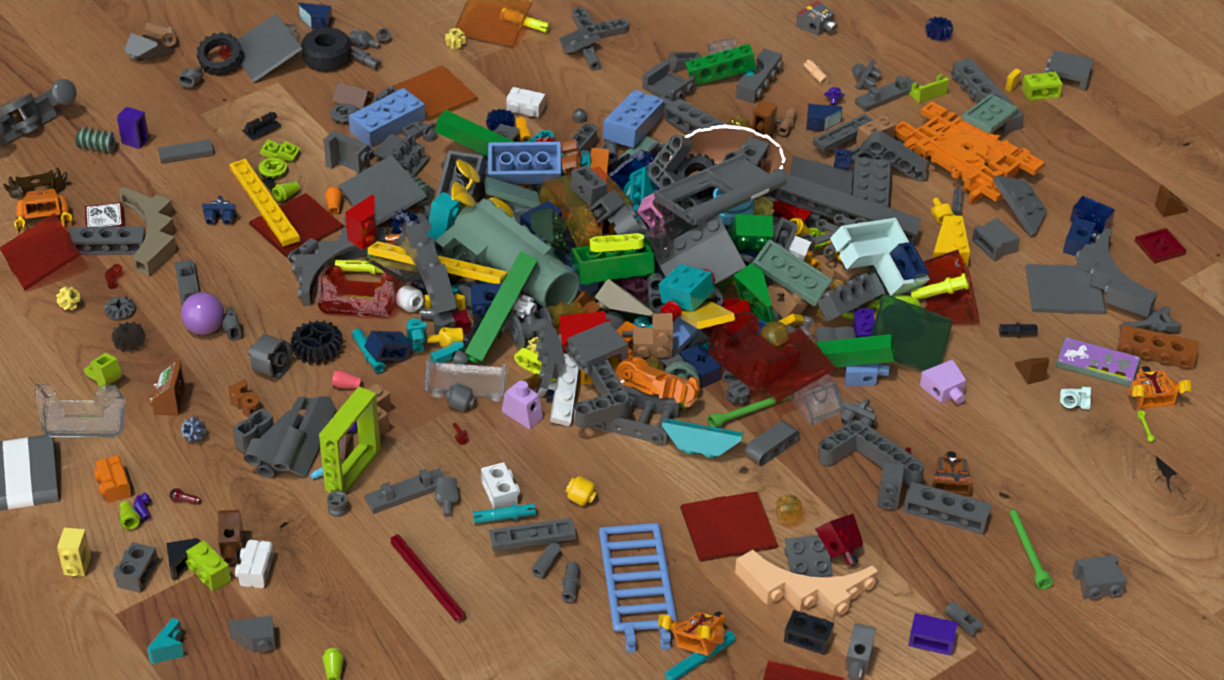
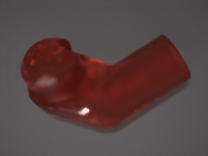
M219 47V56L225 60L230 58L232 55L230 47Z
M114 264L105 272V280L109 289L117 287L116 279L121 275L122 266L119 264Z

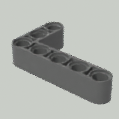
M673 135L650 164L648 176L660 189L670 185V182L672 184L681 180L674 171L692 148L690 138ZM693 194L674 203H677L686 210V208L695 207L703 202L696 194ZM703 221V222L697 224L696 226H699V225L703 224V223L706 222V221Z
M606 359L592 365L589 376L601 396L578 402L574 406V424L579 428H588L624 417L629 411V395L608 360Z
M854 420L847 423L818 444V460L822 465H833L857 450L882 468L883 462L903 464L902 481L910 486L911 482L923 483V463L861 421Z

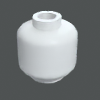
M406 285L397 292L396 303L400 308L408 312H416L423 305V293L417 288Z

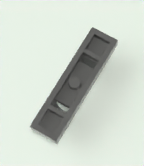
M898 76L894 83L877 89L875 86L869 88L867 94L855 98V104L864 112H868L909 95L912 84L915 82L910 77L903 78Z
M864 113L814 138L813 145L824 153L827 151L833 153L837 151L839 145L853 138L857 140L858 127L873 121V119Z
M193 260L174 262L181 305L189 296L199 293Z
M440 468L430 472L424 469L419 471V476L391 486L388 482L382 484L381 489L365 494V501L372 514L435 492V480L445 476Z
M572 518L489 530L493 551L508 549L509 552H516L517 548L547 543L558 544L560 541L576 539Z

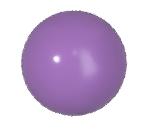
M199 292L189 296L181 309L183 324L189 331L198 335H208L215 332L222 325L225 315L221 301L213 294L207 292Z

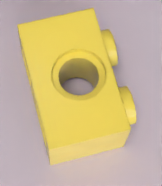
M64 528L57 546L63 574L85 577L91 560L85 529Z

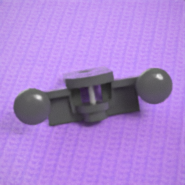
M59 79L53 84L52 89L35 98L32 93H28L0 105V146L56 117L57 114L52 105L56 103L62 105L72 103L77 95L75 85L67 79ZM21 106H23L24 109H25V111L27 112V114H28V116H29L28 118H27V116H26V114H25V112L23 111V109H22ZM15 109H18L23 118L18 123L11 113Z

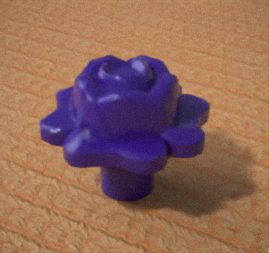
M831 87L824 93V96L830 99L831 105H837V100L843 98L845 94L841 93L840 88Z

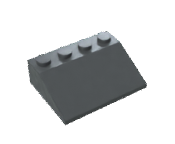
M718 215L653 250L654 256L665 277L679 264H685L698 269L710 270L715 277L714 286L734 276L746 267Z

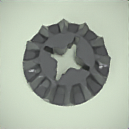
M339 104L331 109V119L335 120L336 123H349V115L358 110L350 104Z
M120 295L118 298L111 297V301H106L104 306L105 314L112 319L126 318L135 310L133 299H129L127 296L121 298Z

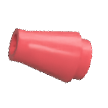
M341 369L339 371L335 370L331 385L336 386V388L357 389L358 386L360 387L361 378Z

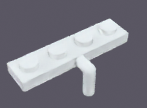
M564 353L563 365L556 382L550 381L548 389L554 390L550 422L569 427L572 419L578 366L573 358ZM540 387L537 392L539 397H544L548 389Z

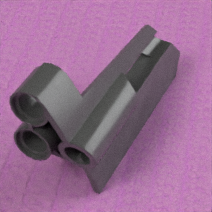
M323 396L315 398L298 397L273 443L270 444L264 440L253 438L245 452L244 460L250 465L258 466L256 469L258 474L265 478H272L276 472L291 471L305 478L320 446L319 434L329 423L335 411L331 398ZM299 410H307L299 429H296L293 424Z

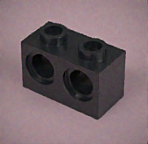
M793 610L785 628L784 643L825 655L833 637L835 623L805 612Z

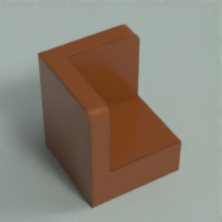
M585 290L569 305L574 314L599 312L602 309L601 306L590 298Z

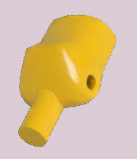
M939 198L933 199L935 206L931 208V214L938 224H942L944 216H953L954 213L950 204H942Z
M444 327L440 329L437 335H427L428 343L439 342L443 348L456 341L463 342L462 328Z

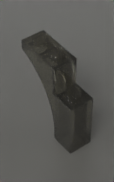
M689 204L682 206L685 210L690 207ZM671 212L655 221L657 225L642 234L652 251L658 256L673 248V240L691 224Z

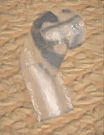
M804 316V323L798 326V330L806 335L809 342L814 338V334L809 330L812 327L810 324H813L814 321L811 317Z

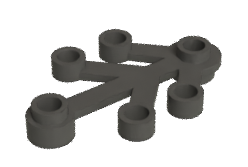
M837 214L834 217V222L837 226L828 223L824 219H820L816 223L817 229L820 232L827 230L831 233L818 237L805 234L800 238L811 242L808 251H810L815 245L830 241V238L840 228L838 226L868 221L864 218L852 220L844 217L843 214ZM832 242L823 251L826 259H832L836 255Z

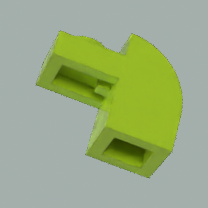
M108 353L99 356L90 362L91 365L84 368L85 375L97 381L101 389L106 388L122 376L117 358Z

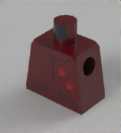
M854 513L829 521L815 528L832 558L843 555L847 566L859 561L854 550L863 546V540Z

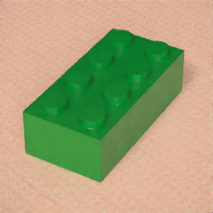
M645 238V246L640 249L593 252L590 250V246L571 248L572 269L578 275L580 284L591 285L599 281L606 282L608 279H629L633 276L644 277L654 273V253Z

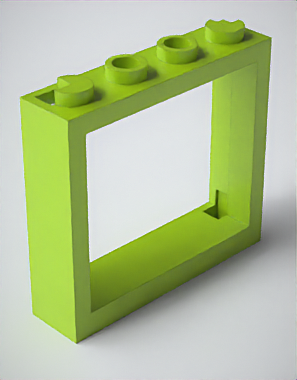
M359 386L319 434L325 490L329 493L334 491L346 493L381 450L376 393ZM357 421L359 444L342 464L339 441Z

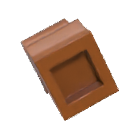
M576 139L561 142V149L564 157H561L564 174L569 175L572 173V170L581 168L580 159H582V151Z
M246 379L229 386L231 405L237 406L239 410L242 409L244 416L249 417L253 412L260 409L258 395L255 392H248Z

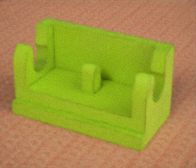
M939 74L936 82L928 83L924 86L921 85L916 88L917 82L912 84L910 95L918 103L946 95L949 79L944 77L942 80V74Z

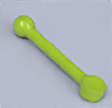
M1140 410L1137 413V417L1142 420L1148 435L1147 440L1153 442L1155 437L1151 434L1145 420L1146 413Z

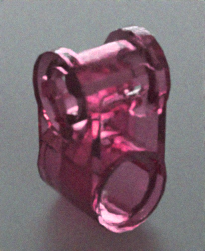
M633 276L629 279L619 278L615 282L642 303L648 301L646 280Z

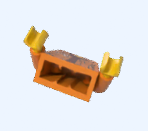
M54 189L28 192L23 199L18 201L17 220L14 222L17 232H19L18 229L22 226L26 232L28 228L24 219L63 214L61 216L63 227H65V221H69L71 226L73 221L72 215L69 214L70 211L65 196L56 194Z
M1144 366L1139 369L1135 380L1131 382L1128 394L1130 397H1136L1138 409L1173 406L1178 393L1192 391L1191 381L1182 380L1176 383L1164 371H1151L1150 367Z
M719 611L713 615L699 612L684 622L672 620V616L659 615L658 626L673 631L678 648L708 656L718 644L723 643L726 635L723 627L726 619Z

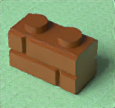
M767 101L759 103L753 112L752 130L769 137L775 134L777 106Z

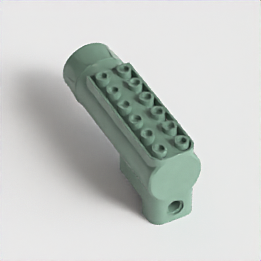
M483 198L474 207H465L456 217L454 225L434 241L443 257L460 261L467 260L469 263L507 272L510 271L520 251L537 259L538 264L523 292L534 298V302L542 307H546L549 312H559L568 307L579 291L580 279L578 275L565 266L562 261L558 260L553 253V247L549 243L545 244L542 242L537 234L533 235L525 225L521 226L513 216L509 217L501 207L498 209L490 199L486 200Z

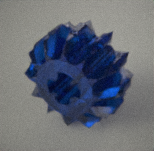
M941 16L929 18L925 26L927 37L931 38V40H937V42L950 39L953 33L952 21Z
M500 108L498 110L492 109L487 115V128L494 131L500 124L515 127L514 114L510 110L507 111L506 108L503 110Z
M402 209L401 213L396 211V217H390V220L393 221V223L389 224V227L392 228L391 234H401L402 225L404 224L406 227L405 222L417 221L418 216L416 214L413 215L411 210L406 211Z

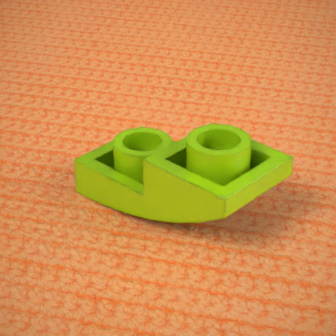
M268 139L261 148L260 155L268 158H280L284 161H293L301 148L286 141L281 145Z

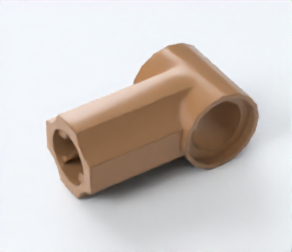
M146 22L142 37L162 42L163 45L168 47L176 43V31L174 28L161 27ZM169 34V35H172L173 37L170 38V39H167V38H165L164 36Z

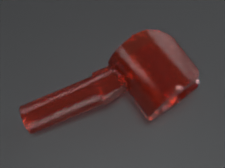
M453 423L452 426L458 433L455 435L457 443L463 445L468 442L469 439L466 437L468 435L467 430H462L457 423Z

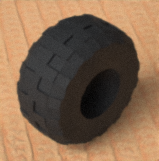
M322 27L314 29L306 34L301 42V48L303 49L301 54L304 63L316 71H336L343 68L350 61L351 41L344 32L337 28Z

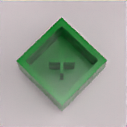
M736 214L728 227V234L737 251L745 249L761 251L768 240L773 238V216Z

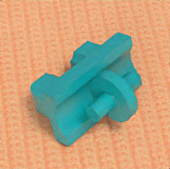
M417 318L410 319L406 324V337L413 344V353L424 351L423 343H426V322H422Z

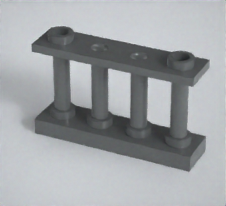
M624 386L629 395L628 414L621 418L591 426L599 430L666 446L668 434L662 427V422L665 418H678L680 403L676 402L675 398L667 397L661 399L658 394L650 395L636 388ZM632 407L643 410L638 422L627 419ZM651 412L662 414L657 426L646 424Z

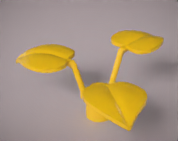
M458 159L456 161L457 167L463 175L469 178V183L465 188L462 184L455 181L452 185V200L461 201V209L463 210L467 206L474 207L476 205L474 198L468 193V190L474 181L480 182V176L470 164ZM496 197L489 198L498 209L501 207L509 217L513 216L515 218L512 208L505 200Z

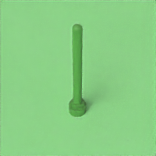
M787 391L723 415L718 413L708 415V424L711 427L721 428L727 421L792 398V393Z
M1011 510L1009 515L1036 573L1034 581L1039 589H1047L1053 584V579L1049 572L1043 570L1018 512Z

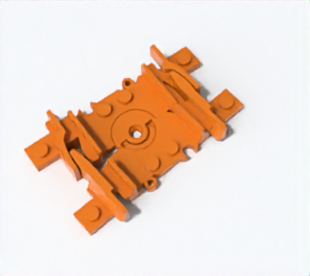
M932 101L921 109V115L930 119L926 124L917 129L905 121L896 125L895 136L905 142L904 146L924 159L931 157V162H935L950 171L953 178L962 177V180L965 181L964 193L971 191L968 201L970 204H973L985 195L995 202L1003 198V195L993 182L996 176L1015 179L1019 168L1035 175L1045 165L1044 161L1031 155L1029 150L1025 148L1018 150V147L1009 143L1008 139L1003 142L999 141L1000 135L989 134L961 120L962 117L960 116L956 118V113L954 112L947 114V109Z

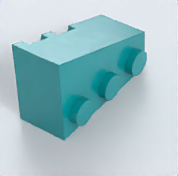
M442 192L434 199L431 204L428 221L431 223L430 232H427L426 235L437 240L453 226L456 217L462 211L461 201L452 200V196L445 192ZM435 245V249H436L437 255H440V256H441L440 252L438 251V249H437V247H436V245Z

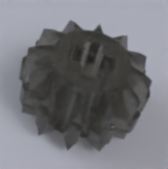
M126 321L125 324L119 323L118 327H114L111 338L116 349H121L122 352L126 350L131 352V350H138V347L143 346L145 332L141 324H136L135 321L132 323Z

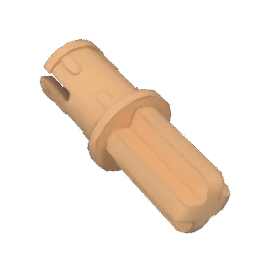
M806 60L804 67L808 70L810 76L815 78L820 85H826L829 82V77L822 72V68L813 61Z

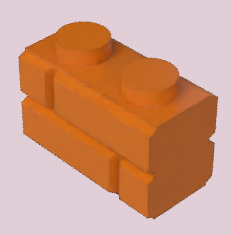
M115 455L108 459L97 460L95 462L97 469L93 470L96 482H101V484H98L100 495H105L108 503L118 501V499L129 498L131 496L130 486L120 456Z

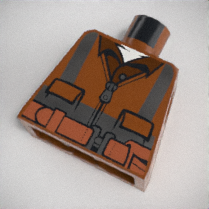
M953 451L946 452L945 457H938L932 487L970 497L973 481L967 460L965 458H957V454Z

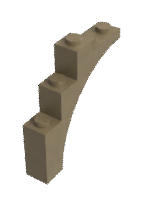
M123 186L119 190L122 205L138 214L147 226L145 239L141 247L132 256L134 270L150 277L176 252L175 238L171 236L175 232L173 218L170 217L173 214L172 201L158 194L151 198Z

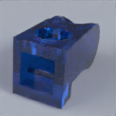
M836 148L834 167L849 170L852 151Z

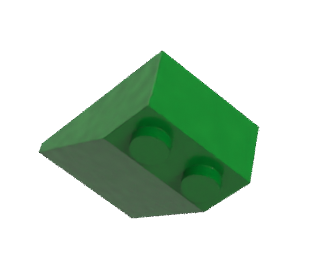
M751 263L734 275L739 299L748 300L750 310L775 331L777 328L768 287L764 278L765 273L761 268H757Z

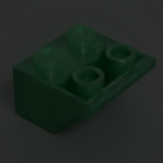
M553 208L530 211L531 229L545 243H549L556 252L566 256V249L568 248V242L565 238V231H567L566 221Z

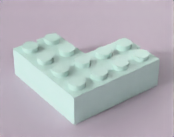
M896 218L844 225L830 238L837 252H841L839 256L846 269L874 265L890 296L903 294L904 292L910 293L913 289L921 288L929 280L927 275L915 280H903L889 253L898 244L909 242Z

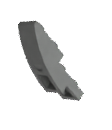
M549 322L546 323L544 329H540L539 341L535 350L538 352L537 360L541 361L540 366H543L540 369L538 378L541 379L540 387L548 389L551 378H558L563 365L562 344L556 330Z

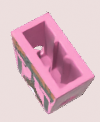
M654 193L645 197L637 213L657 236L673 228V212L658 203Z

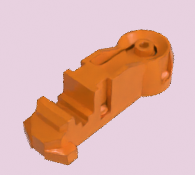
M638 356L624 359L616 368L615 373L624 386L636 388L650 395L658 394L661 399L667 397L675 398L676 402H682L687 407H692L698 399L700 385L696 377H690L687 380L650 367L643 358Z

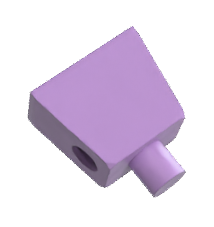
M953 360L922 372L920 386L939 402L944 403L953 399L956 404H960L965 400L966 379Z
M518 381L505 392L502 412L528 429L533 428L543 419L540 397L538 393L528 388L526 381Z

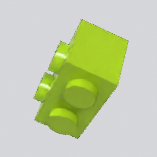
M1056 72L1024 75L1022 90L1028 101L1058 98L1061 95L1063 83Z
M205 540L186 551L188 558L186 561L187 566L212 592L231 582L228 564Z

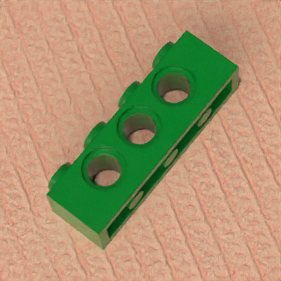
M750 43L685 62L688 77H695V86L757 69Z

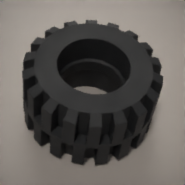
M692 153L689 158L685 157L683 159V162L675 170V174L682 180L689 177L693 172L705 170L716 164L706 154L703 157L701 153H697V156H694ZM709 187L695 194L700 199L712 197L716 188Z

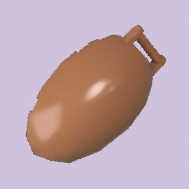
M719 125L712 126V128H700L693 131L694 133L685 136L692 141V148L686 155L687 158L692 153L694 156H697V153H701L703 157L706 154L709 156V159L712 158L715 161V164H719L724 160L727 153L741 150L742 144L746 143L749 137L769 143V157L761 168L763 171L770 174L775 169H783L786 162L779 144L768 135H762L750 128ZM700 171L693 172V173L690 174L689 176H691V175H693V174H695V173H698V172H700Z

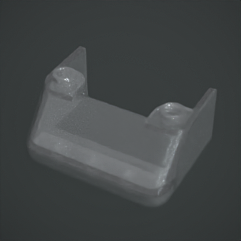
M427 359L424 391L432 393L431 397L443 398V395H447L450 385L454 386L456 383L472 388V396L485 397L490 398L492 402H502L508 389L510 368L506 364H502V367L435 363L433 360Z

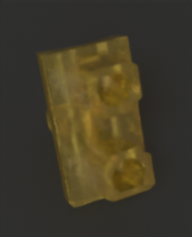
M573 301L571 305L559 302L557 306H549L547 308L553 316L554 326L560 329L559 316L580 314L583 311L578 301Z

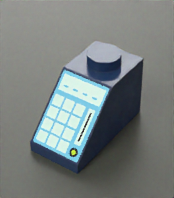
M298 4L300 19L310 28L330 27L332 21V8L330 5Z
M808 104L806 130L825 131L840 123L843 106Z

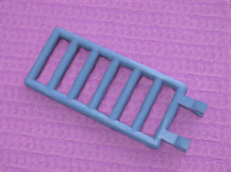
M648 523L601 527L599 529V537L614 631H624L627 653L636 651L634 630L659 629L661 650L670 649L669 641H671L669 629L658 626V620L621 623L620 615L667 611V615L672 616V620L677 621L660 524ZM639 532H653L654 539L608 541V535ZM656 547L657 554L615 558H611L610 550ZM659 563L660 570L614 574L612 566ZM649 579L662 580V586L616 590L615 582ZM664 595L665 603L618 606L617 598Z

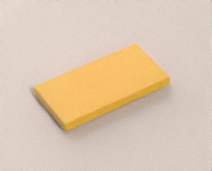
M712 301L702 303L693 312L681 308L682 314L679 317L697 329L735 320L733 312Z

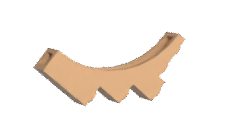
M754 550L737 558L735 573L766 605L773 601H778L784 596L799 612L806 608H811L817 603L832 619L838 615L845 614L849 610L850 599L853 600L862 592L872 589L876 585L878 570L870 566L862 571L845 576L828 578L809 577L781 569L764 560Z

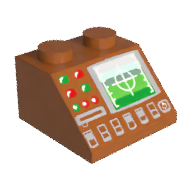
M177 359L162 370L158 380L154 382V395L150 397V406H153L155 415H179L186 388L181 360Z

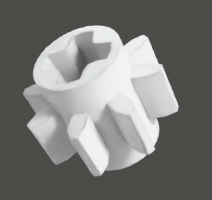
M523 295L522 298L519 297L513 308L514 311H517L515 315L523 319L533 316L537 307L533 303L534 298Z

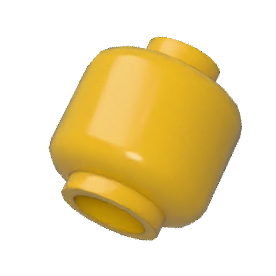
M577 476L576 479L572 477L565 490L568 493L567 498L580 506H585L587 502L592 503L597 494L594 491L595 484L582 476Z

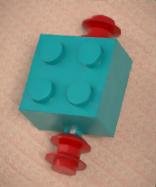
M679 264L658 284L661 301L665 304V306L661 307L660 312L672 313L673 322L676 321L677 317L681 316V308L693 312L715 291V277L713 273L707 269H698L685 264Z

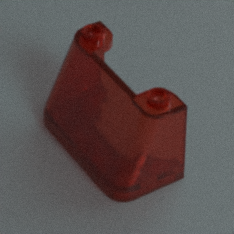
M957 249L923 261L929 271L927 274L929 280L923 285L924 287L943 282L948 277L950 279L959 277L963 273L966 274L969 284L968 290L961 289L954 291L953 294H948L947 292L926 298L927 305L924 306L925 310L922 311L925 321L929 320L931 324L975 323L980 321L972 279L959 250Z
M326 265L318 276V308L325 314L388 317L394 310L400 282V269H387L384 271L381 282L345 280L344 270L340 266Z
M747 310L734 315V321L713 326L708 350L710 356L753 391L758 392L765 389L797 363L801 351L793 345L785 346L782 351L758 334L759 321Z

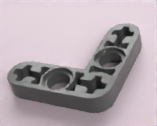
M576 7L572 10V19L578 29L587 27L589 33L591 32L592 35L599 34L600 39L625 34L629 30V22L625 19L595 24L585 8Z

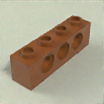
M1122 325L1117 351L1138 356L1140 359L1193 370L1199 341Z

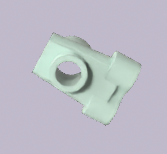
M1082 386V389H1061L1060 403L1067 408L1080 406L1081 409L1090 410L1092 387Z

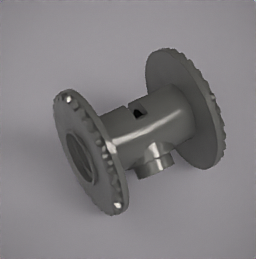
M546 307L540 309V319H535V315L524 318L523 323H520L515 314L511 315L510 329L518 351L521 348H525V340L532 339L534 336L538 337L540 329H544L547 322L551 323L554 327L552 317Z

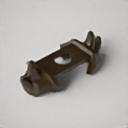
M56 168L55 173L50 170L44 174L22 178L17 176L15 181L9 176V185L4 183L3 187L12 198L14 196L24 198L26 196L24 192L26 189L49 185L50 189L56 191L61 187H65L67 172H64L61 176L60 169ZM34 179L40 180L38 183H31Z

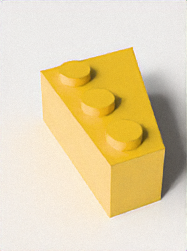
M944 216L933 253L931 269H967L970 249L963 216Z

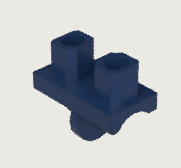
M218 196V200L211 201V204H202L206 224H215L216 217H222L223 224L232 225L234 218H237L238 213L235 204H230V201H224L223 196Z

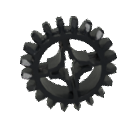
M309 320L308 324L302 323L301 327H296V331L293 332L291 337L293 354H295L297 359H301L302 362L307 361L308 364L315 362L317 365L318 362L325 364L326 360L332 361L333 357H338L343 347L341 330L334 326L332 322L326 323L325 320L322 322L318 320L311 322Z

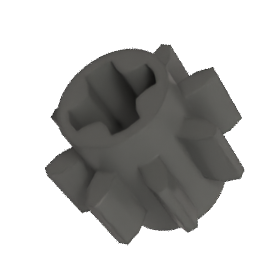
M735 380L728 384L729 389L726 390V396L731 403L735 402L738 405L749 400L747 396L750 394V388L746 382Z

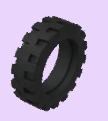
M219 32V34L213 33L211 34L212 36L205 37V40L199 43L200 46L197 47V58L205 72H208L210 75L216 74V76H221V74L227 75L229 74L228 72H234L235 68L241 65L243 51L240 42L235 36L232 37L229 33ZM228 46L233 49V54L225 61L211 62L207 59L208 53L215 47Z

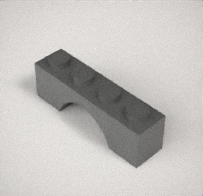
M763 49L757 57L756 71L759 73L751 76L744 75L737 83L736 98L753 104L758 98H761L763 91L768 89L771 80H774L777 72L782 70V54Z

